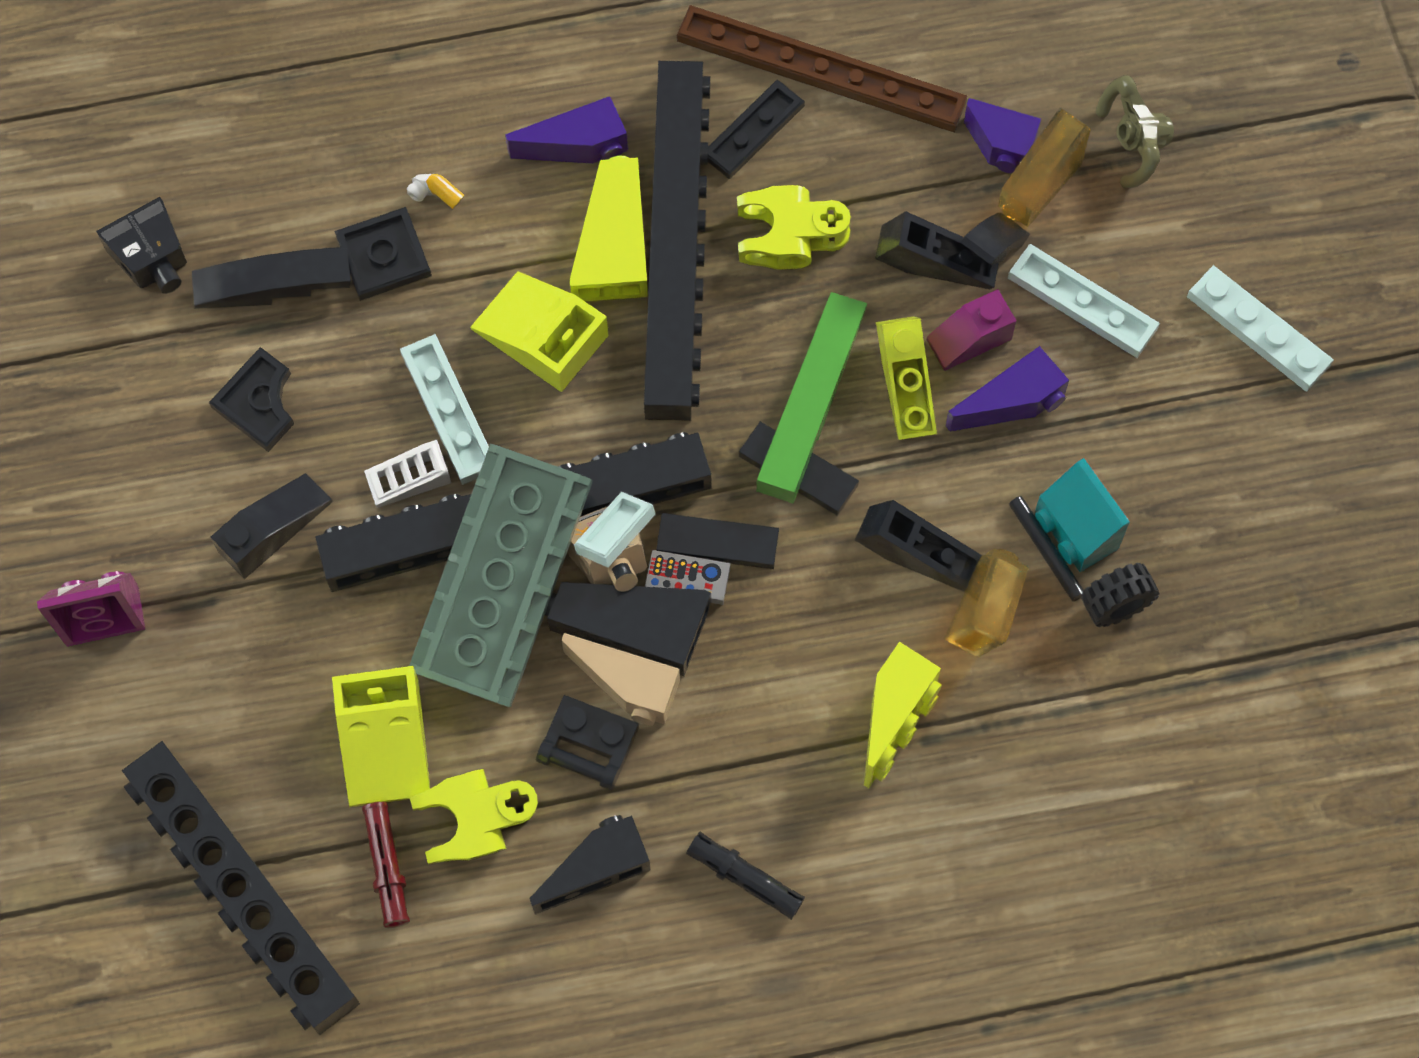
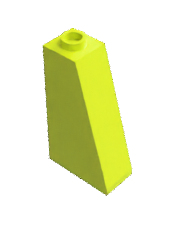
M614 156L609 160H600L570 276L571 294L578 296L583 301L648 297L638 157Z

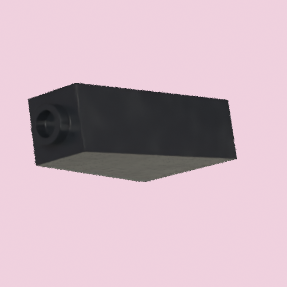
M561 582L557 594L552 593L545 616H548L550 631L561 635L566 633L678 668L680 675L685 676L711 608V592L698 589L635 586L629 591L621 592L614 585Z

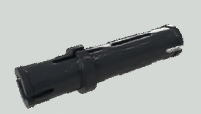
M701 831L694 838L686 852L688 856L715 871L717 878L722 881L726 878L751 895L778 910L790 920L796 915L805 899V896L791 890L780 881L741 858L739 851L734 848L731 851L704 835Z

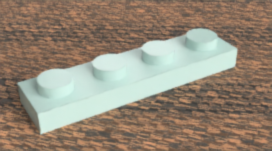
M1032 244L1028 245L1009 271V280L1138 358L1158 330L1159 322Z
M1214 265L1188 292L1187 298L1306 392L1325 373L1334 360Z
M436 334L401 348V355L461 484L463 485L477 479L489 446Z

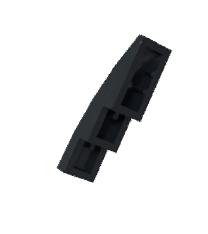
M347 247L268 254L192 271L194 309L272 305V298L311 296V290L350 288L351 282Z

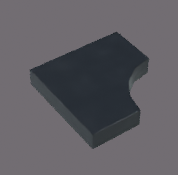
M260 347L209 401V404L213 410L269 452L294 425L293 419L284 410L282 404L283 387L291 372L289 368Z

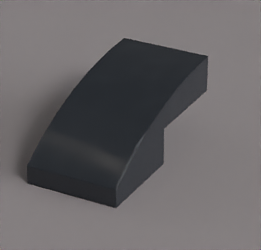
M999 212L974 227L964 236L961 243L992 265L1003 262L1011 249L1022 247L1030 233Z

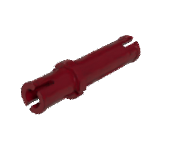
M387 802L370 803L362 807V812L365 817L369 848L376 880L373 882V889L375 893H379L384 927L396 928L410 922L403 888L406 887L405 876L400 875L388 804Z

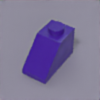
M969 98L964 124L988 164L996 166L999 170L1006 173L1017 172L1025 175L1037 139L1041 118Z

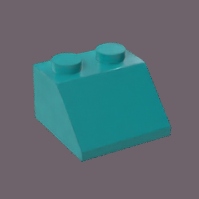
M1084 458L1076 462L1039 496L1035 509L1036 519L1046 533L1051 531L1058 541V550L1063 559L1070 565L1073 563L1079 572L1084 571L1117 551L1130 523Z

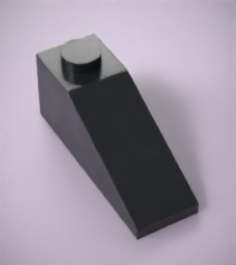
M907 211L882 225L875 256L876 260L909 274L989 290L995 287L999 263L990 265L963 245L961 241L964 237Z
M305 473L240 510L210 538L218 553L245 580L333 501Z
M894 500L869 506L855 538V541L888 561L966 593H972L986 560L981 554Z
M616 815L599 823L600 828L593 830L529 898L535 915L651 870L650 860L632 816L623 819L622 815Z

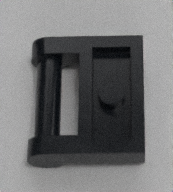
M564 695L547 735L540 745L536 762L547 766L553 763L600 782L601 787L612 791L638 732L639 723ZM560 740L607 757L610 761L605 767L561 750L557 746Z

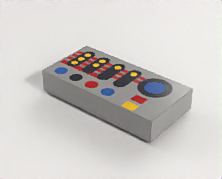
M652 550L645 587L706 590L711 592V603L723 605L730 563Z

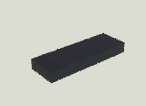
M777 79L708 146V162L728 179H731L805 106V101Z
M760 421L740 449L739 457L761 470L776 430ZM812 453L798 493L838 516L858 487L859 480Z
M662 513L656 551L736 565L774 569L779 528Z

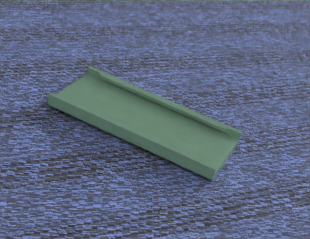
M489 445L409 665L414 666L416 674L507 707L512 706L590 491L592 479L498 445Z

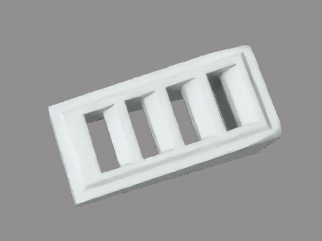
M437 440L422 444L364 471L377 508L451 483ZM431 460L434 470L427 473L424 462ZM416 465L420 477L413 480L409 467ZM401 470L405 484L398 486L394 472ZM383 476H387L391 488L390 491L385 493L379 480Z

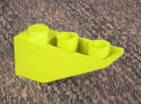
M913 316L876 322L881 361L898 440L937 434L921 319Z

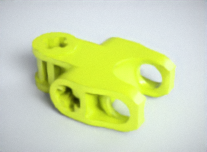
M795 185L772 186L737 196L738 216L744 219L763 220L772 227L770 232L762 237L748 238L738 242L739 262L776 270L803 268L812 262L811 251L840 250L849 241L851 216L848 208L841 202L834 200L810 202L809 191L805 187ZM834 210V215L828 214V211ZM833 224L835 227H828V225ZM835 237V241H829V238Z
M484 769L447 778L431 789L410 797L413 811L440 806L450 810L457 819L458 828L455 836L449 842L425 851L428 864L453 860L469 861L506 849L501 829L528 821L536 811L538 799L534 788L527 782L520 780L510 781L489 788ZM512 792H518L519 797H527L528 802L523 805V812L516 813L514 807L507 808L505 805L506 802L510 801Z

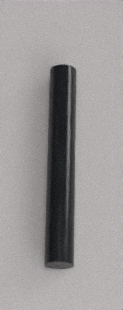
M1022 496L1016 497L1009 503V506L1072 602L1080 599L1081 594L1084 593L1080 583L1036 519Z

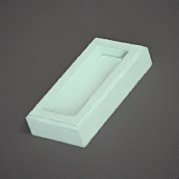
M621 492L574 544L576 554L609 567L655 515L653 505Z

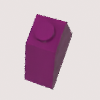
M997 289L964 304L931 332L926 340L943 370L946 371L1012 340L1017 320Z

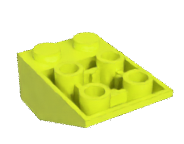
M517 271L470 327L475 333L560 392L566 388L609 336L607 316L578 296Z
M901 642L897 644L876 676L864 786L868 789L875 779L881 782L885 779L894 765L895 761H893V758L897 752L896 748L899 746L905 749L917 730L915 726L920 718L918 716L922 714L926 717L939 698L937 694L942 686L938 682L941 668Z
M414 666L332 677L335 714L349 807L364 806L374 802L407 800L429 790L430 780L420 688Z

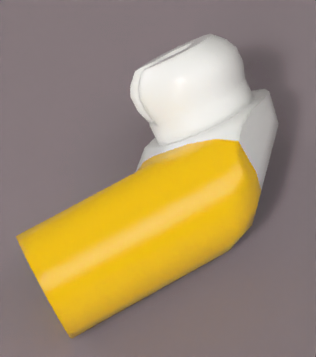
M419 174L412 178L413 183L407 187L408 195L415 201H423L426 195H436L452 209L464 197L461 191L439 174Z

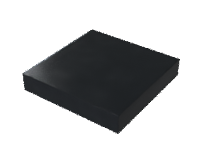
M406 207L334 231L339 246L347 247L349 271L360 301L432 276Z

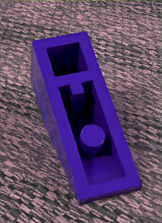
M610 96L505 134L507 150L511 159L594 164L600 162V160H609L614 156H621L622 153L628 151L627 132Z
M1039 346L950 409L945 426L951 432L1032 418L1045 409L1051 412L1065 401L1069 379Z

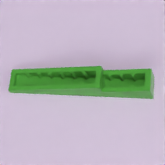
M833 292L830 293L757 478L756 492L794 504L816 441L819 440L864 317L867 303Z

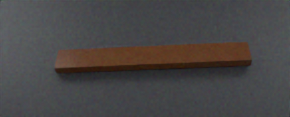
M692 5L689 6L677 33V42L954 133L967 102V95Z

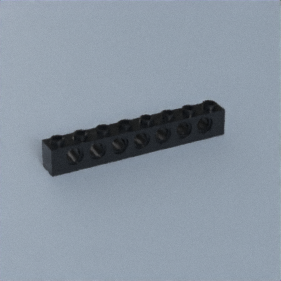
M163 741L121 770L130 781L123 787L137 806L145 801L153 813L147 819L160 837L168 833L176 843L170 850L184 869L192 864L200 875L194 882L208 901L215 896L224 907L218 912V915L233 933L239 928L248 939L242 944L244 950L256 965L263 960L272 973L266 977L267 981L280 998L288 993L295 1002L296 1006L290 1011L304 1030L312 1026L321 1035L360 1005L357 998ZM163 788H175V793L170 800L166 802L157 801V795ZM198 818V826L193 832L187 834L180 833V827L186 819ZM212 849L222 850V857L216 864L204 865L203 861L207 852ZM238 880L246 881V889L240 896H227L228 887L233 882ZM261 912L270 913V921L266 927L260 930L251 928V921L256 914ZM285 944L295 946L294 955L290 960L286 962L275 961V953L280 946ZM310 976L318 977L319 987L313 994H300L299 987L305 978Z

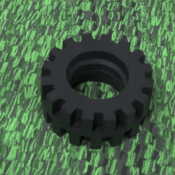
M1135 563L1134 565L1128 564L1122 569L1120 567L1114 569L1112 573H1106L1101 576V579L1093 581L1091 586L1083 590L1084 593L1081 594V599L1095 626L1108 627L1112 623L1114 625L1118 624L1122 620H1127L1132 615L1144 611L1143 608L1152 605L1153 601L1158 599L1160 593L1146 566L1141 563Z

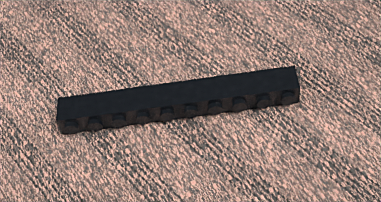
M658 60L644 390L645 420L691 421L692 407H699L700 384H693V371L701 372V348H694V336H702V313H695L696 301H703L704 278H697V267H704L705 244H698V232L706 231V210L699 209V198L707 199V176H700V165H708V142H701L702 132H709V109H703V99H710L711 76H703V61Z
M685 432L677 433L668 437L666 441L657 444L640 443L632 446L629 451L620 454L603 453L595 456L587 463L579 465L567 463L558 466L593 480L581 516L608 507L621 492L654 505L712 489L711 471L698 432L690 435ZM459 494L448 495L440 499L439 503L424 507L423 505H411L402 509L399 514L388 517L383 515L371 516L364 519L362 524L351 527L343 525L334 526L325 530L324 534L315 536L326 581L331 592L447 561L471 494L465 496Z

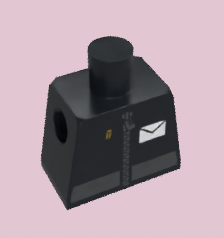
M161 197L152 200L96 231L106 252L139 288H145L156 282L161 292L167 294L180 287L182 280L176 270L185 266L187 261Z

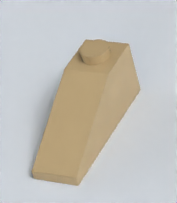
M564 633L562 638L564 653L626 713L632 714L631 718L645 725H654L655 722L665 725L680 682V671L678 668Z

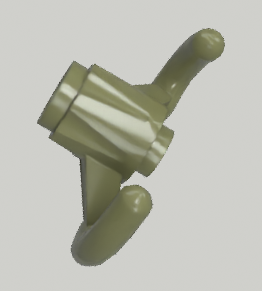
M1123 75L1114 79L1106 87L1099 99L1096 114L1100 118L1108 116L1116 97L1119 94L1121 95L1125 115L1117 126V138L1124 149L1139 151L1142 156V165L1136 172L1122 176L1120 184L1123 188H1134L1146 182L1155 172L1160 162L1159 149H1163L1171 143L1174 127L1171 119L1163 113H1151L1137 90L1135 81L1131 76Z

